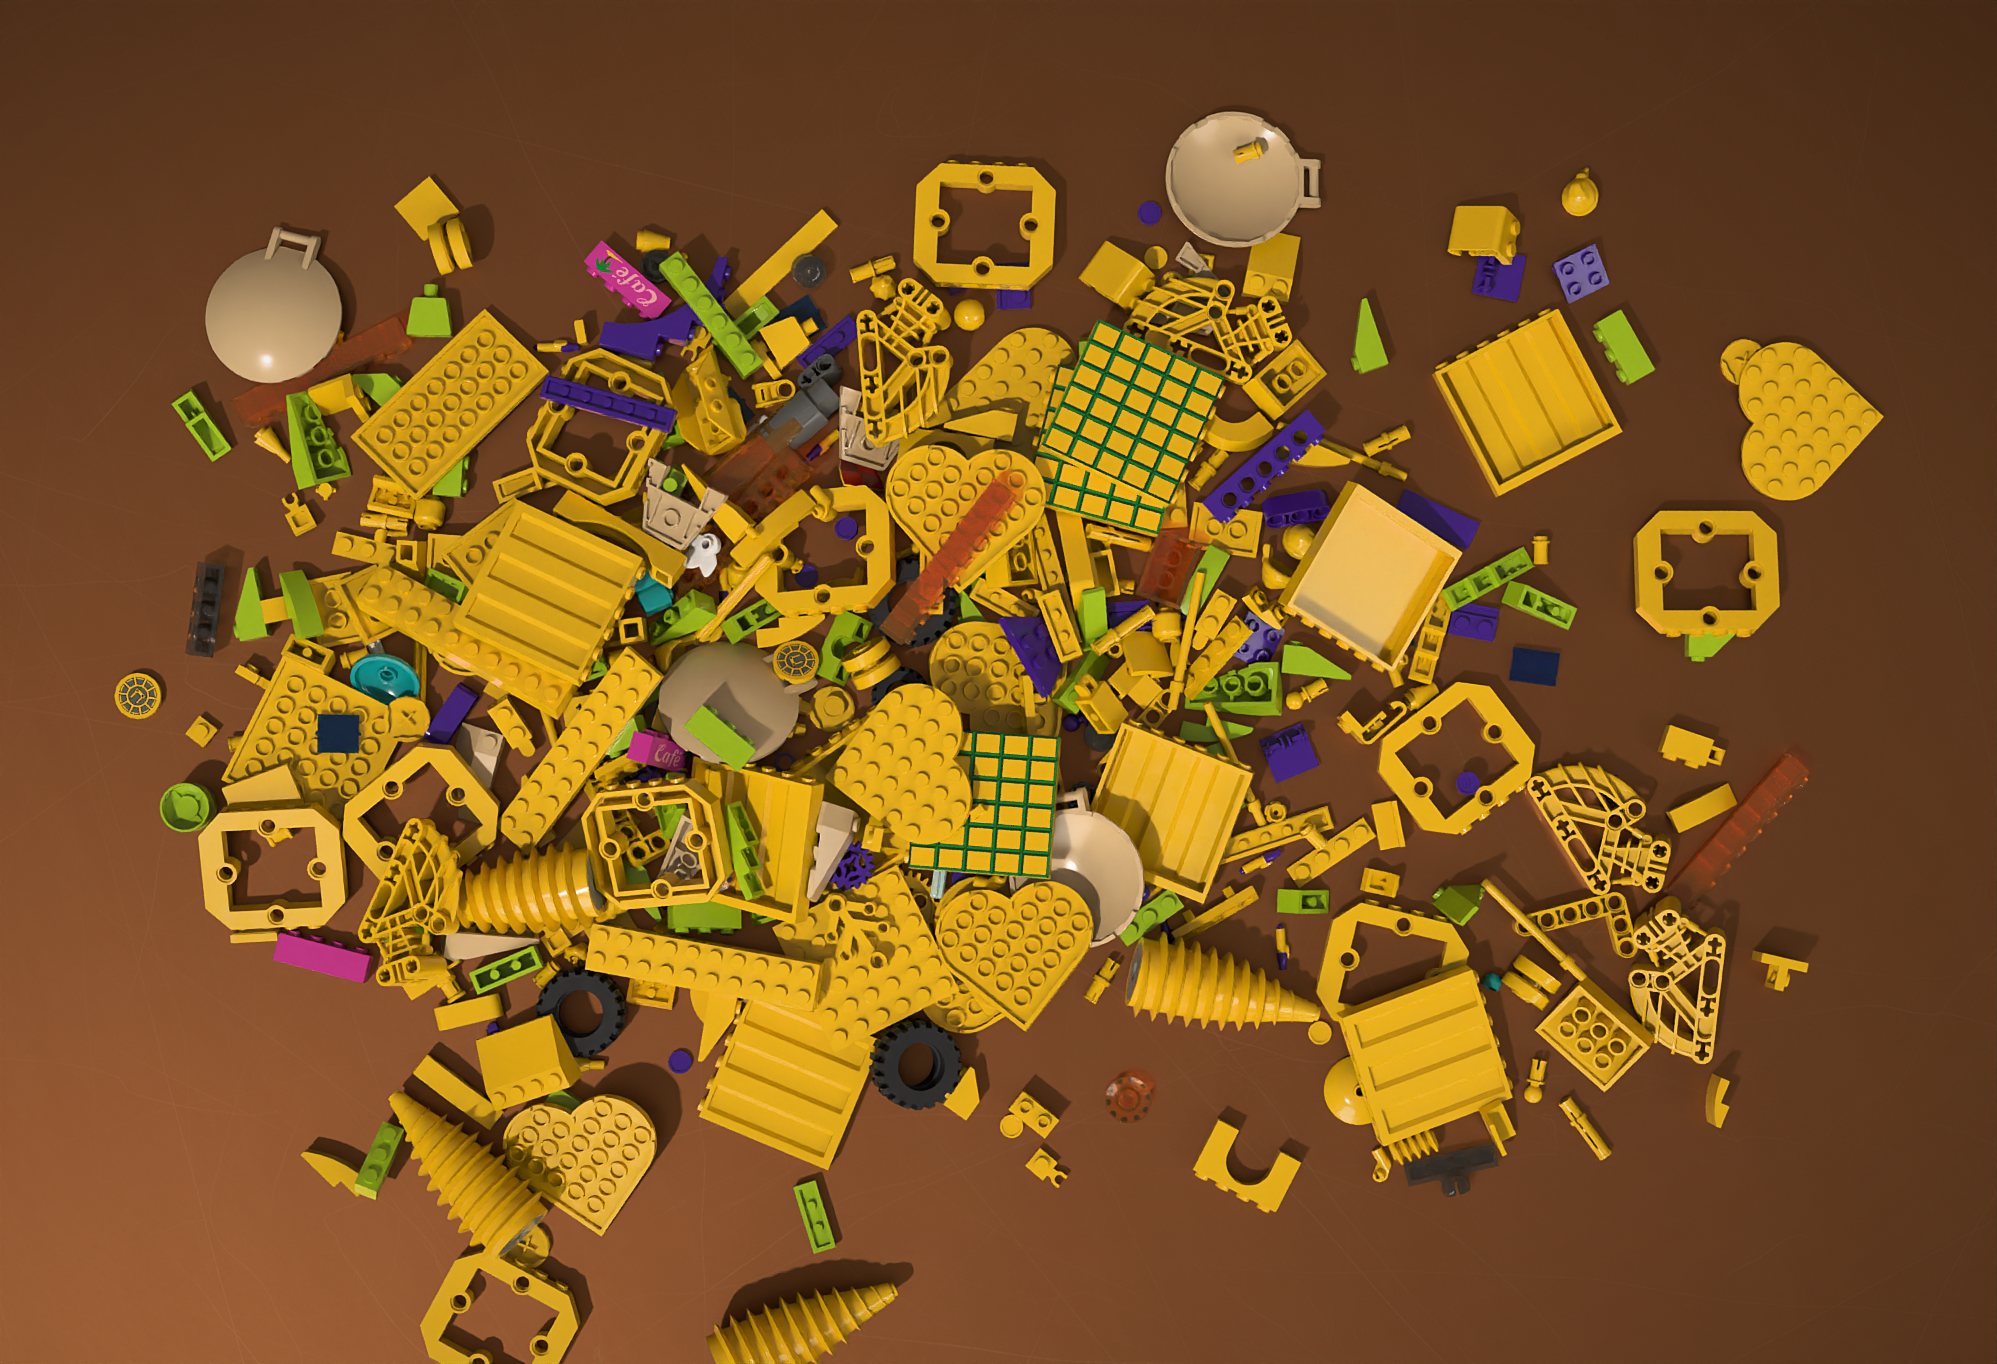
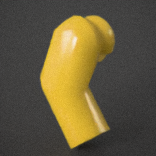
M622 354L619 356L647 370L653 368L652 365L655 363Z
M1026 588L1022 592L1021 597L1023 601L1039 606L1037 597L1044 595V592L1035 588Z
M976 875L972 886L982 890L997 891L1006 885L1007 876L993 875L985 879Z

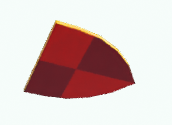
M841 459L839 471L843 486L866 485L871 490L885 491L875 469Z

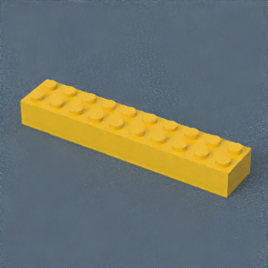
M383 562L379 564L356 598L360 610L557 720L579 688V686L456 629L452 621L460 605Z
M595 922L592 923L585 970L813 1011L818 1006L825 962L606 922L600 924Z

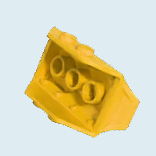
M712 344L699 353L695 362L682 370L671 390L679 413L676 419L681 437L706 457L733 449L742 443L747 435V428L743 421L740 404L735 398L729 397L718 365L715 347Z

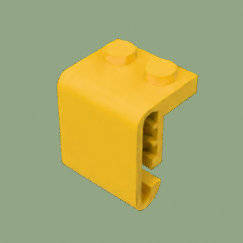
M1457 206L1454 213L1448 252L1461 256L1462 250H1469L1471 256H1495L1503 265H1512L1513 257L1516 255V238L1520 233V223L1503 206Z
M1106 240L1078 277L1087 286L1096 288L1095 290L1116 303L1129 316L1138 305L1136 303L1137 299L1143 300L1152 291V286H1155L1158 278L1145 264Z
M1400 701L1388 702L1385 705L1389 709L1398 708V712L1386 723L1383 724L1381 721L1386 717V714L1383 711H1377L1362 725L1346 710L1337 716L1339 720L1337 725L1345 733H1351L1360 744H1372L1405 715L1407 708Z

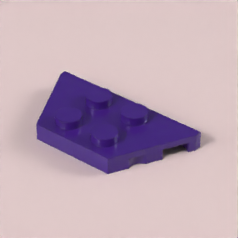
M1005 616L999 619L998 622L1040 696L1044 698L1050 695L1063 663L1060 662L1043 617Z

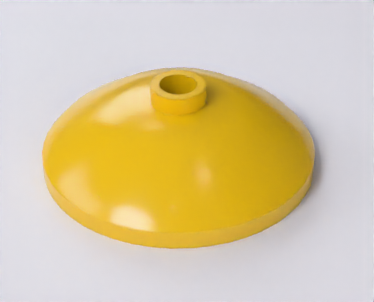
M1350 1056L1339 1060L1329 1070L1324 1082L1325 1101L1331 1112L1340 1120L1354 1125L1369 1124L1371 1119L1363 1095L1358 1096L1356 1094V1090L1360 1085Z

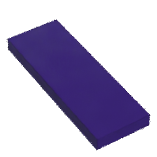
M1407 489L1404 490L1396 507L1397 510L1438 537L1465 550H1468L1480 524Z

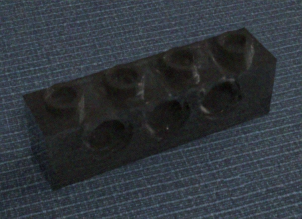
M205 562L197 563L185 651L188 655L213 658L225 565Z

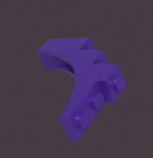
M719 256L714 270L704 286L729 317L725 304L719 303V301H724L726 288H723L725 280L730 279L732 267L729 266L728 258ZM685 304L669 315L644 323L619 324L605 322L599 345L600 348L606 351L655 362L656 357L661 356L663 343L661 341L688 347L689 341L694 340L696 328L693 326L706 327L690 306Z

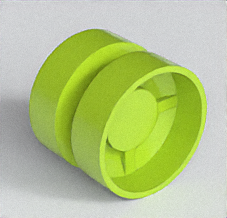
M200 783L176 784L164 793L160 802V814L163 821L171 829L179 832L202 830L214 819L217 813V801L213 792Z

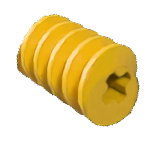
M1432 1128L1421 1132V1134L1418 1133L1388 1145L1394 1162L1398 1160L1401 1165L1404 1164V1157L1412 1162V1154L1414 1153L1420 1159L1422 1150L1427 1155H1430V1147L1439 1152L1438 1142Z

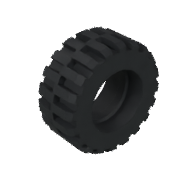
M900 559L896 562L895 586L875 608L868 609L869 616L875 628L881 635H885L889 641L904 647L927 645L938 639L950 627L956 611L955 591L953 586L943 576V615H930L925 621L915 625L900 622L891 611V595L895 588L904 582H920V559Z
M585 967L565 970L549 980L538 996L539 1000L535 1008L537 1017L535 1019L552 1013L573 1057H589L602 1052L618 1038L625 1025L627 1007L624 1004V994H621L619 985L613 982L606 973L585 970ZM577 990H584L594 994L599 999L603 1009L602 1020L598 1027L585 1034H577L568 1030L563 1025L559 1014L563 999L569 993Z
M911 1018L903 1019L902 1023L896 1022L892 1024L890 1030L884 1029L880 1033L883 1036L880 1041L876 1039L873 1044L876 1047L875 1053L870 1052L869 1059L873 1060V1065H869L870 1073L874 1074L872 1081L875 1086L879 1087L878 1091L882 1096L901 1107L914 1110H922L923 1107L930 1109L935 1107V1102L943 1103L947 1100L945 1095L947 1093L952 1094L955 1090L952 1087L954 1082L960 1081L961 1076L957 1073L958 1069H962L963 1062L958 1060V1057H961L962 1054L960 1049L955 1046L957 1042L954 1037L950 1036L949 1032L943 1027L919 1018L915 1020ZM918 1042L924 1043L930 1047L933 1054L932 1070L921 1083L907 1085L900 1079L898 1073L900 1056L910 1045Z

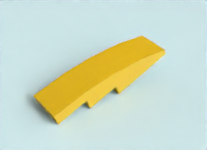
M800 489L754 528L760 534L754 541L746 535L730 552V555L744 570L748 569L764 553H770L781 544V539L799 527V521L812 513L817 504Z
M1441 591L1422 622L1408 679L1429 685L1433 679L1436 662L1440 655L1443 638L1446 634L1451 610Z
M428 1054L423 1057L412 1072L450 1103L489 1130L504 1113L503 1109L495 1111L491 1101L484 1097L481 1092Z

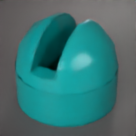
M1489 973L1484 977L1481 984L1492 991L1498 992L1502 981L1497 973Z

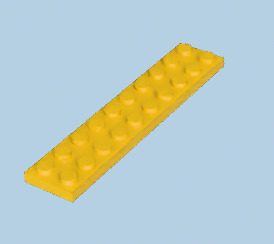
M627 646L498 820L497 828L525 854L530 855L532 847L535 846L537 848L664 678V675L631 646Z

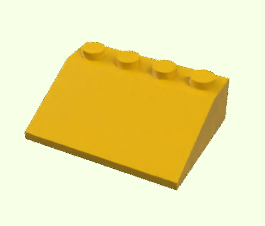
M1587 976L1583 981H1578L1535 1029L1538 1034L1604 1092L1650 1048L1655 1038L1654 1035Z
M552 1013L476 1040L485 1090L495 1111L571 1087L582 1076Z

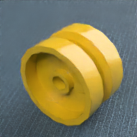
M459 217L447 220V234L440 223L427 226L431 249L441 275L454 272V258L461 269L474 266L470 241Z
M885 635L866 641L842 658L841 663L846 672H855L852 676V682L857 690L868 688L882 681L901 666V662L895 653H887L890 649V644Z
M1519 954L1513 965L1523 975L1520 977L1512 971H1507L1501 981L1511 988L1512 992L1527 1003H1532L1543 1011L1549 1003V999L1539 991L1540 988L1555 994L1562 984L1529 959Z

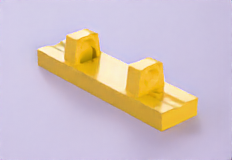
M1029 675L1018 676L1023 734L1037 735L1034 703L1046 702V698H1042L1039 693H1033V682Z
M1251 885L1235 894L1231 886H1228L1222 890L1227 900L1195 918L1190 909L1182 914L1187 923L1172 932L1174 938L1176 939L1178 936H1181L1185 943L1259 899L1255 889Z

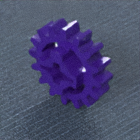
M859 840L855 845L851 842L847 849L848 852L844 854L838 864V867H840L839 874L837 875L834 871L829 880L831 883L837 881L836 886L839 889L843 884L846 890H850L851 885L858 889L859 882L866 884L865 877H872V872L869 869L875 868V865L869 861L874 857L872 853H868L869 849L861 848L862 843ZM860 854L864 858V865L858 862ZM852 861L854 865H853V866L849 865V866L846 868L844 864H845V863H848V864H849V863Z

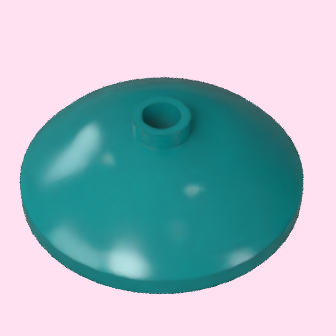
M390 654L366 655L355 662L350 674L354 689L387 705L398 697H417L420 689V679L413 667L401 658Z

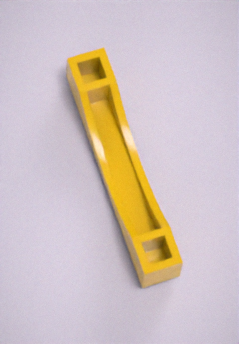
M568 490L553 508L554 517L588 533L608 536L625 544L644 559L651 578L670 589L686 570L688 557L681 551L672 549L660 539L646 534L641 528L634 527L625 522L621 517L612 515L605 511L602 506L595 505L586 500L581 494Z

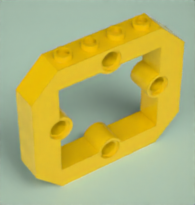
M949 160L946 163L939 164L916 187L914 264L936 287L1004 290L1031 289L1053 267L1056 190L1034 167H1029L1028 164L1024 163L1006 166L1005 163L1001 162L983 165L982 162L978 161L960 164L959 161ZM984 175H989L993 178V181L985 184L980 179ZM940 187L973 188L986 194L995 191V189L1032 191V213L1023 215L1019 225L1021 236L1026 240H1030L1029 267L994 266L992 260L985 256L976 258L972 265L937 263L938 237L947 234L950 228L948 213L939 209ZM940 218L944 220L945 224L941 227H935L932 222ZM1028 222H1033L1037 225V229L1028 231L1025 225ZM984 265L988 267L989 272L981 275L976 269Z
M602 348L569 359L568 363L563 365L560 370L559 376L561 379L585 385L592 373L607 380L608 386L613 393L627 397L637 394L654 402L656 405L677 410L670 384L664 377ZM621 382H627L623 389H618V385ZM547 400L546 404L542 405L539 409L538 419L527 432L526 442L535 471L540 476L603 506L635 496L650 469V466H648L649 457L656 458L668 433L643 427L641 431L638 430L630 433L626 440L630 452L613 482L594 473L591 462L581 453H572L565 459L550 452L565 421L573 417L575 408L565 405L563 410L556 411L560 404ZM645 441L642 448L636 449L638 442ZM578 463H583L579 471H574Z
M866 485L822 489L831 499L828 516L820 520L829 522L837 516L838 512L866 509L867 535L858 539L856 551L867 561L868 585L831 588L826 584H821L812 590L784 592V571L792 567L795 558L792 551L783 545L782 538L781 544L768 553L774 558V562L755 583V590L786 618H799L800 614L817 617L821 616L824 612L840 615L848 610H853L855 613L867 612V609L875 608L895 586V519L891 515L888 505ZM810 490L804 491L817 504V500L810 494ZM798 491L776 493L754 517L756 522L754 528ZM874 544L873 551L866 553V548ZM784 552L783 559L776 561L777 555ZM829 593V600L822 603V597Z
M1659 511L1633 539L1636 612L1660 634H1667V637H1679L1681 634H1690V637H1703L1704 634H1713L1714 637L1728 636L1727 634H1737V637H1749L1780 606L1777 533L1753 511ZM1699 526H1707L1709 528L1710 533H1702L1700 531ZM1661 535H1692L1696 542L1702 544L1709 542L1714 535H1749L1750 562L1739 573V580L1744 587L1751 589L1752 610H1718L1713 606H1707L1701 610H1663V587L1673 577V568L1668 562L1661 560ZM1655 570H1661L1665 574V579L1657 578ZM1748 570L1755 571L1758 579L1750 578ZM1703 616H1710L1713 619V624L1705 623Z
M1454 682L1381 738L1377 772L1421 830L1458 834L1460 832L1463 835L1473 827L1471 823L1476 819L1482 821L1491 814L1490 809L1497 804L1500 807L1510 799L1508 797L1510 793L1514 790L1518 793L1527 786L1526 781L1531 778L1535 745L1490 686ZM1467 698L1485 722L1481 728L1482 738L1488 743L1500 742L1516 764L1488 785L1479 786L1470 799L1444 818L1429 799L1433 791L1431 781L1425 777L1413 778L1395 752L1420 733L1426 735L1437 733L1442 725L1441 717ZM1428 716L1434 720V727L1430 730L1423 726V721ZM1492 725L1497 726L1499 729V735L1494 739L1488 734V730ZM1419 781L1423 782L1426 786L1425 792L1421 795H1418L1414 790L1415 784ZM1484 790H1487L1491 795L1488 803L1480 801V793Z
M419 742L346 802L342 837L379 880H381L392 854H385L382 851V846L388 845L394 852L398 840L391 836L381 839L361 815L384 797L390 800L400 797L406 786L405 780L428 761L449 784L446 792L448 802L454 806L466 804L482 823L458 843H450L448 845L451 852L454 851L459 856L456 864L457 870L464 864L469 866L478 858L476 854L481 850L486 852L496 844L494 840L498 835L497 826L501 802L453 746ZM387 782H396L399 789L396 791L390 790ZM453 789H463L465 792V796H455L453 793Z
M675 776L666 781H663L662 778H654L646 783H641V780H633L627 782V785H619V782L606 784V788L597 793L581 817L596 890L620 909L709 902L717 895L734 871L720 800L694 778L684 779V776ZM645 793L650 796V800L645 797ZM688 803L693 829L686 834L685 844L689 850L698 852L703 878L680 880L673 872H666L652 883L627 885L621 855L628 850L629 840L624 833L616 831L612 810L637 808L640 811H648L658 805ZM697 834L702 837L703 841L698 839ZM611 842L616 845L617 850L612 847ZM663 883L668 886L669 890L665 889Z
M317 802L223 807L198 836L206 910L229 929L238 930L239 932H249L252 929L261 928L262 931H272L277 927H285L286 930H294L299 928V926H308L309 929L322 927L345 903L349 896L342 823ZM267 819L272 820L275 827H268L264 821ZM315 827L317 853L309 862L307 871L311 878L320 880L322 901L288 902L285 899L279 898L268 904H233L232 883L241 872V864L238 859L230 857L228 854L226 831L257 830L261 836L271 838L279 832L280 828ZM322 862L326 869H318L315 863ZM229 867L233 874L228 875L224 873L222 868ZM273 910H281L284 916H276Z
M1366 899L1365 903L1358 902L1333 917L1330 922L1314 990L1331 1019L1339 1022L1337 1012L1356 1006L1339 1002L1338 1000L1345 971H1351L1359 964L1360 957L1351 948L1357 921L1390 928L1400 936L1415 934L1444 941L1439 968L1430 969L1425 975V980L1433 977L1435 974H1442L1467 964L1469 951L1453 925L1447 923V918L1433 915V919L1424 917V912L1412 909L1409 914L1401 912L1402 907L1388 904V908L1379 906L1378 901ZM1406 918L1409 922L1407 929L1399 930L1397 927L1398 920ZM1346 952H1350L1353 956L1352 962L1348 965H1344L1341 962V957Z
M482 1249L459 1256L452 1265L420 1324L429 1357L441 1364H475V1358H482L485 1364H493V1356L488 1350L478 1349L472 1353L442 1336L454 1313H464L473 1304L474 1293L469 1286L480 1268L511 1285L512 1290L516 1294H528L560 1312L550 1331L538 1332L529 1345L531 1353L535 1356L532 1364H559L581 1324L573 1293L568 1290V1286L561 1281L556 1280L554 1282L548 1279V1275L541 1270L536 1269L534 1271L527 1268L528 1264L521 1259L515 1258V1260L508 1258L506 1256L507 1253L498 1259H495L493 1255L482 1258L484 1251ZM524 1276L528 1278L529 1286L524 1287L520 1285L519 1277ZM456 1295H463L466 1298V1304L461 1305L457 1303ZM545 1340L548 1343V1348H539L537 1341Z

